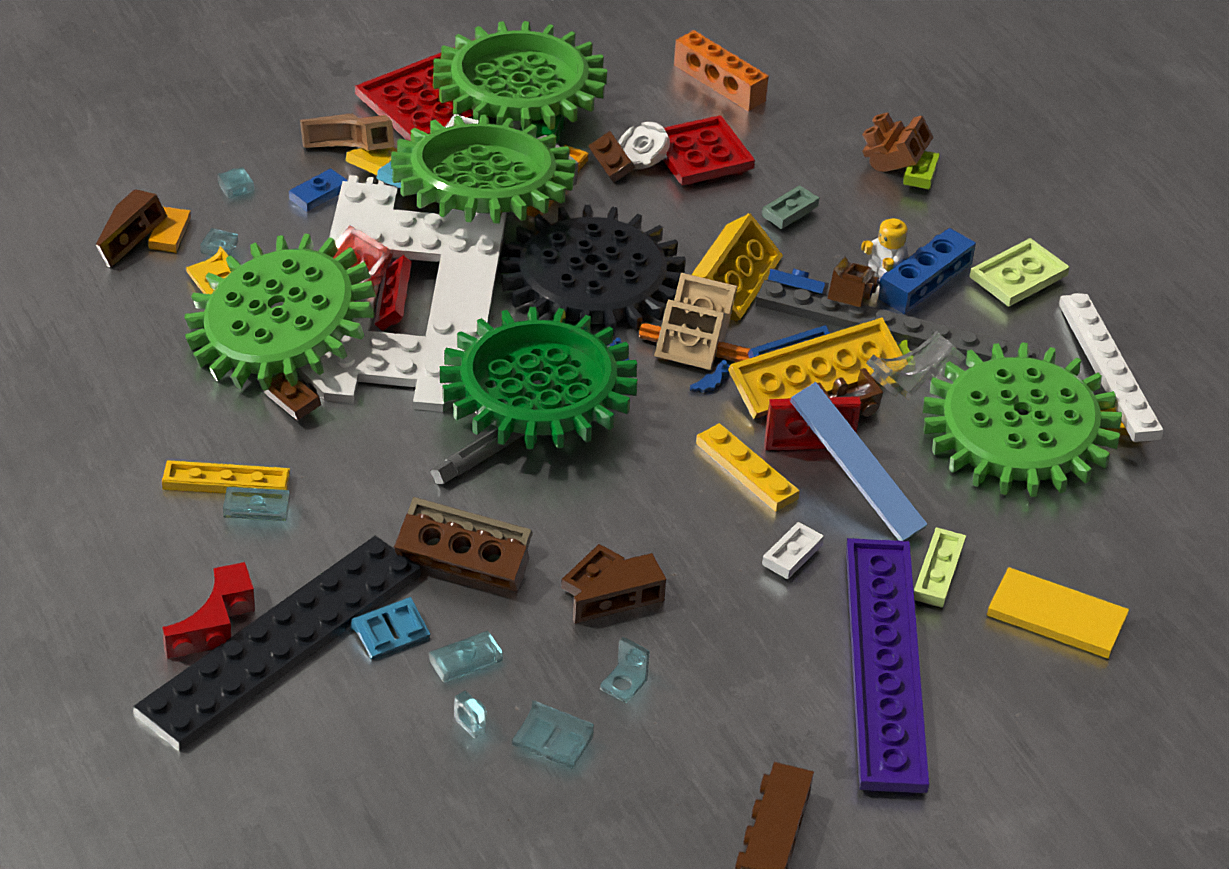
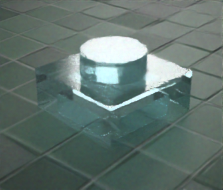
M243 167L217 174L218 184L228 198L254 191V182Z
M211 228L200 244L201 253L214 256L221 246L230 256L238 244V234Z
M466 690L459 693L454 699V719L474 739L484 734L487 716L485 706L480 700H475Z

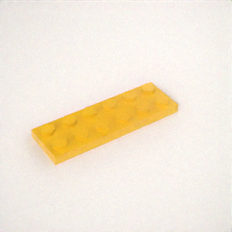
M879 318L733 363L728 371L752 418L756 419L768 415L769 399L791 398L814 382H820L826 392L830 394L834 381L840 377L844 378L848 387L855 386L860 369L866 368L873 379L878 380L905 371L908 363L884 319Z

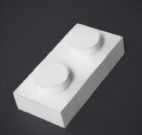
M797 522L763 556L762 565L789 579L823 545L824 535Z

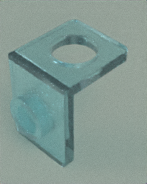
M622 637L619 641L618 666L600 684V689L625 703L628 702L648 679L650 651ZM617 679H626L631 683V687L627 690H618L612 683Z

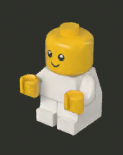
M886 219L880 225L878 238L873 241L865 240L862 242V251L867 255L873 252L868 266L872 267V270L876 271V273L878 272L880 276L885 272L891 271L902 263L903 259L906 260L909 257L907 246L905 245L908 232L907 225L899 219Z

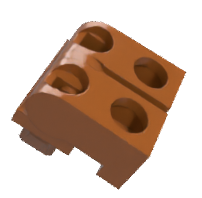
M886 112L876 115L872 120L874 126L869 127L862 134L867 143L862 153L865 158L869 157L870 165L875 170L886 172L916 165L934 137L923 115L914 117L910 124L904 127L902 121L893 122L890 114Z

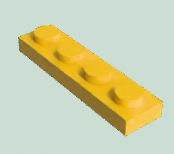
M720 423L696 436V444L775 512L799 499V489Z

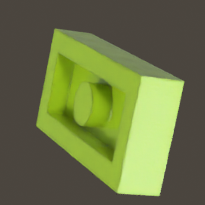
M924 151L916 165L907 166L903 184L930 189L939 163L940 153Z

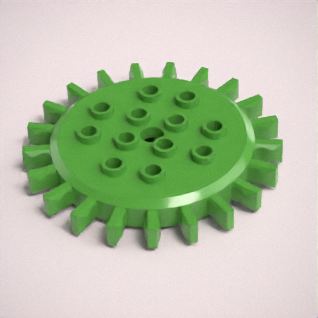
M503 21L498 23L497 33L488 35L480 26L475 27V40L471 41L458 34L455 36V48L443 45L441 47V59H434L433 88L439 89L441 103L453 101V114L460 115L472 109L473 119L479 120L481 115H487L496 118L497 125L501 126L507 118H512L513 121H521L523 130L528 128L532 121L543 119L549 129H555V116L562 114L570 121L576 122L578 107L590 112L594 110L595 98H604L605 85H607V68H603L604 57L602 54L592 56L593 44L590 41L574 47L576 33L573 31L560 39L554 37V25L551 24L545 28L543 33L531 31L529 21L523 22L521 30L508 31Z
M460 115L455 116L454 126L447 128L436 120H432L430 134L413 128L411 129V141L399 139L397 141V152L391 153L392 182H401V195L403 197L417 193V207L423 208L433 202H437L440 204L439 216L445 217L452 209L464 211L466 222H472L476 213L490 214L494 224L500 223L501 215L505 212L513 211L522 221L526 220L528 206H532L545 214L549 212V199L563 203L565 201V190H573L576 162L575 160H569L570 149L568 146L556 148V136L554 134L537 139L536 125L532 124L525 130L520 131L513 128L512 118H507L501 126L489 124L487 115H481L478 123L465 124Z
M304 234L298 249H289L284 236L281 235L277 236L276 251L263 254L262 249L256 242L251 244L250 248L253 259L242 265L231 255L228 256L226 261L231 273L225 278L212 273H208L205 276L210 288L214 290L213 293L193 292L191 296L196 308L205 309V311L187 313L184 317L190 330L200 329L185 334L191 350L202 347L193 353L201 368L217 359L209 367L215 380L219 381L227 372L235 368L231 377L236 388L242 389L252 373L258 374V381L262 389L267 390L270 387L272 375L284 372L290 385H296L298 379L296 369L310 364L312 370L318 375L323 374L324 368L320 357L328 351L341 359L346 358L348 355L340 341L343 336L346 335L361 340L365 336L361 324L352 322L353 318L374 317V311L370 302L356 301L376 297V291L372 281L360 283L371 277L365 262L350 268L358 262L355 252L351 247L334 259L333 257L339 250L333 238L329 237L319 251L313 250L314 243L310 234ZM278 302H284L283 305H278L271 308L274 304Z
M996 343L993 344L992 360L985 362L972 349L967 351L966 365L970 369L966 371L950 361L947 362L944 376L954 383L951 384L934 377L932 378L930 394L944 399L924 397L923 413L941 416L924 418L923 431L924 434L945 433V435L933 438L932 452L934 455L951 449L957 452L950 457L949 470L954 473L969 463L976 467L974 469L973 485L978 487L985 480L986 476L990 474L1000 477V494L1007 495L1012 486V480L1027 481L1030 497H1037L1040 480L1051 479L1059 493L1066 492L1067 477L1065 474L1070 471L1085 484L1089 482L1092 468L1084 462L1086 459L1103 468L1108 466L1110 452L1096 445L1117 450L1120 433L1101 428L1120 429L1122 412L1100 411L1114 408L1116 394L1112 391L1094 395L1093 392L1101 387L1102 375L1098 372L1081 380L1077 376L1080 373L1081 359L1076 357L1063 368L1055 364V348L1050 347L1045 353L1044 359L1040 360L1029 358L1030 350L1028 343H1021L1017 357H1005L1000 344ZM1023 409L1028 411L1029 414L1020 415L1016 410Z

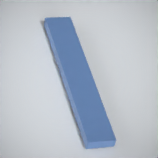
M816 382L791 397L790 402L899 541H907L926 528V521Z

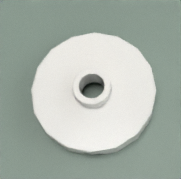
M656 122L640 123L642 126L637 128L633 126L620 137L618 143L636 167L635 169L649 168L658 163L666 155L670 147L669 136L663 126Z

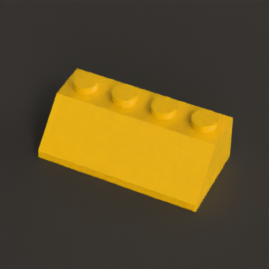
M749 213L728 223L691 275L738 286L730 317L731 320L738 321L758 294L764 280L768 279L770 270L776 267L783 254L753 215Z

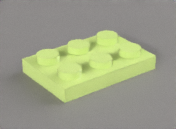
M1029 238L971 268L970 278L1007 306H1011L1068 276L1070 266Z

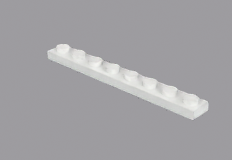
M1076 293L1060 296L1059 306L1095 373L1099 372L1102 375V386L1106 393L1114 391L1116 394L1114 408L1117 412H1122L1121 421L1132 441L1162 440L1164 431L1088 294Z

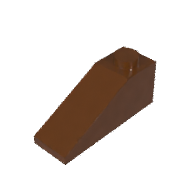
M134 189L115 206L95 244L107 267L111 268L167 217L157 194Z
M650 553L622 560L574 597L573 605L574 623L664 602L667 579L654 555Z

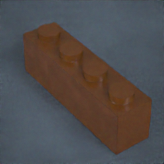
M774 762L770 775L764 773L759 794H763L762 800H755L751 819L755 820L754 826L748 825L746 828L743 845L747 846L746 852L739 851L735 869L789 868L811 794L814 771Z

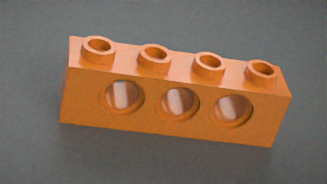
M694 30L676 39L674 66L747 111L766 102L769 79L767 74Z

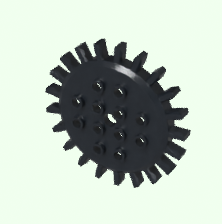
M585 205L582 217L570 218L566 209L559 207L558 221L552 224L540 214L535 215L534 229L537 231L536 233L520 225L516 227L517 242L509 240L504 242L505 257H500L499 274H503V291L516 290L513 291L512 305L515 308L533 302L534 304L531 307L537 308L539 318L547 312L555 315L557 310L561 308L565 310V323L567 320L579 322L585 315L591 317V324H605V328L610 326L613 329V336H615L617 322L627 320L636 331H639L642 325L641 313L643 312L658 321L663 319L664 305L659 302L667 304L668 299H675L680 274L685 273L686 258L685 256L674 257L677 256L678 251L676 239L658 244V242L662 241L663 227L661 225L647 232L642 231V215L638 213L627 224L618 221L617 207H611L607 218L593 217L591 205ZM588 262H597L595 265L588 264Z

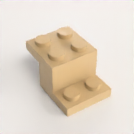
M681 273L675 299H668L654 356L712 370L719 342H725L738 286Z

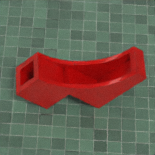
M245 562L213 568L214 587L206 603L188 618L162 627L164 650L167 659L215 649L220 644L226 643V640L231 637L230 616L255 611L254 588Z

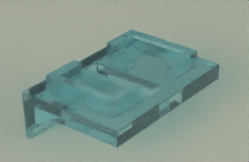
M533 700L526 720L512 739V745L573 769L593 738L594 724ZM556 729H560L561 731L549 748L546 747Z

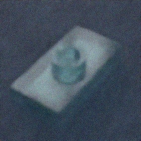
M227 487L223 505V518L286 521L290 502V490Z
M485 631L429 652V661L445 683L503 661V652L489 631Z

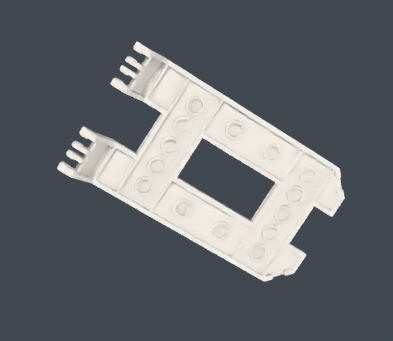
M349 175L348 182L342 181L330 238L335 240L339 250L333 258L335 259L351 247L355 252L358 262L350 268L365 262L371 277L360 283L372 281L376 296L385 257L400 258L404 255L412 260L440 262L426 336L369 331L372 318H353L352 322L361 324L365 336L362 340L346 335L343 336L340 341L348 356L341 359L328 351L320 357L324 368L323 374L318 375L312 370L310 364L299 368L300 377L306 383L310 382L324 401L353 404L358 382L416 387L413 399L414 410L444 412L453 407V402H455L444 403L442 399V385L446 384L440 383L439 369L440 366H449L444 365V350L446 347L461 350L457 348V333L462 331L478 339L480 336L477 334V320L482 318L487 323L489 322L507 212L502 213L500 223L494 224L490 214L476 213L472 222H466L464 211L452 209L449 215L441 217L436 213L395 210L397 199L403 198L400 188L389 186L380 180L378 184H375V177H368L366 183H360V177ZM376 297L356 302H370L374 311Z

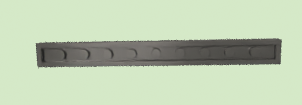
M764 280L756 297L755 306L845 329L883 318L895 341L907 340L909 345L966 359L967 351L972 349L983 362L992 360L993 344L996 343L1000 344L1005 357H1017L1021 345L977 334L972 331H965L944 324L893 313L888 310H881L866 305L856 307L829 300L826 295ZM1028 346L1030 350L1029 358L1039 359L1041 349Z

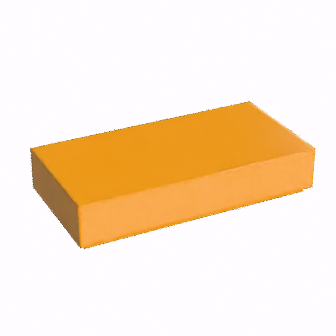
M163 207L167 217L153 229L148 240L149 249L177 252L191 219V211Z

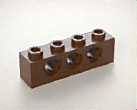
M407 513L394 545L396 554L404 555L417 565L517 593L530 560L527 546L517 539H499L487 531L477 530L474 532L466 530L455 522L444 524L435 521L432 517L425 514H417L415 516ZM430 539H440L435 545L426 544ZM460 547H470L466 553H456ZM491 555L500 556V558L497 561H486V559Z

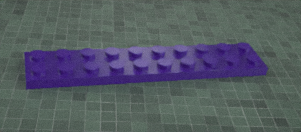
M847 538L846 560L859 790L928 793L929 774L910 541Z

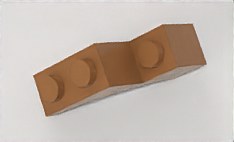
M353 113L300 120L304 148L352 146L369 151L395 147L392 120L386 115L358 118Z

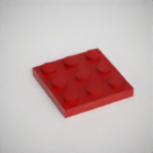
M721 115L664 127L670 138V147L662 159L681 186L755 168V159Z

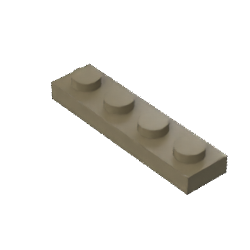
M416 497L412 498L408 514L415 516L417 514H425L432 517L435 521L444 524L455 522L466 530L474 532L484 530L499 539H517L527 546V549L533 534L531 529Z

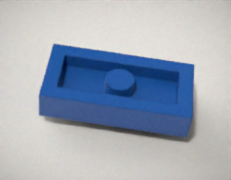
M330 168L289 190V200L308 212L338 196L342 181L348 182V180Z
M794 268L792 274L771 269L768 280L821 294H827L829 283L808 278L809 272Z

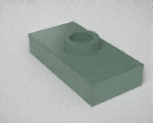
M799 185L762 208V217L782 229L817 208L820 198Z

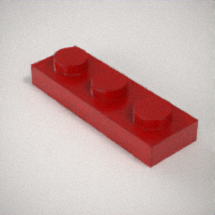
M404 255L383 269L374 325L382 331L391 325L398 324L404 316L411 261Z

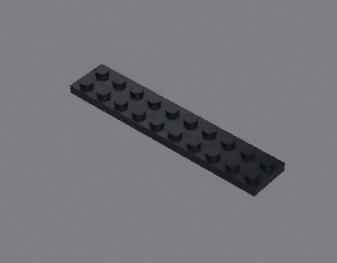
M376 535L227 639L226 643L220 644L133 706L134 716L178 751L182 750L351 627L353 618L373 611L420 577V566L404 555L396 554L393 547Z

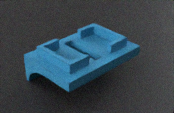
M411 597L353 618L350 628L355 630L360 637L371 660L429 638L431 635ZM386 617L389 618L398 636L396 640L384 620Z

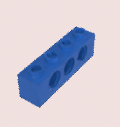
M948 228L940 235H936L924 247L918 248L906 260L903 259L902 263L881 276L878 299L905 315L972 265L976 242Z

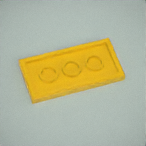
M1008 567L988 607L987 616L1109 659L1126 621L1129 609Z

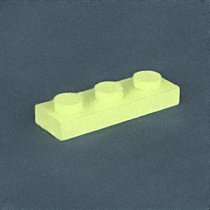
M936 527L914 589V600L944 607L965 544L966 535Z

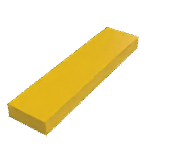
M167 460L162 478V489L287 497L290 468Z

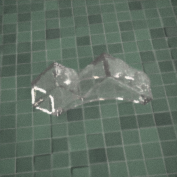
M935 331L923 344L905 355L884 359L873 354L866 364L874 370L871 376L895 397L901 393L909 400L927 378L931 380L935 376L937 379L946 381L947 378L944 375L947 362L950 361L959 366L966 357L941 334Z

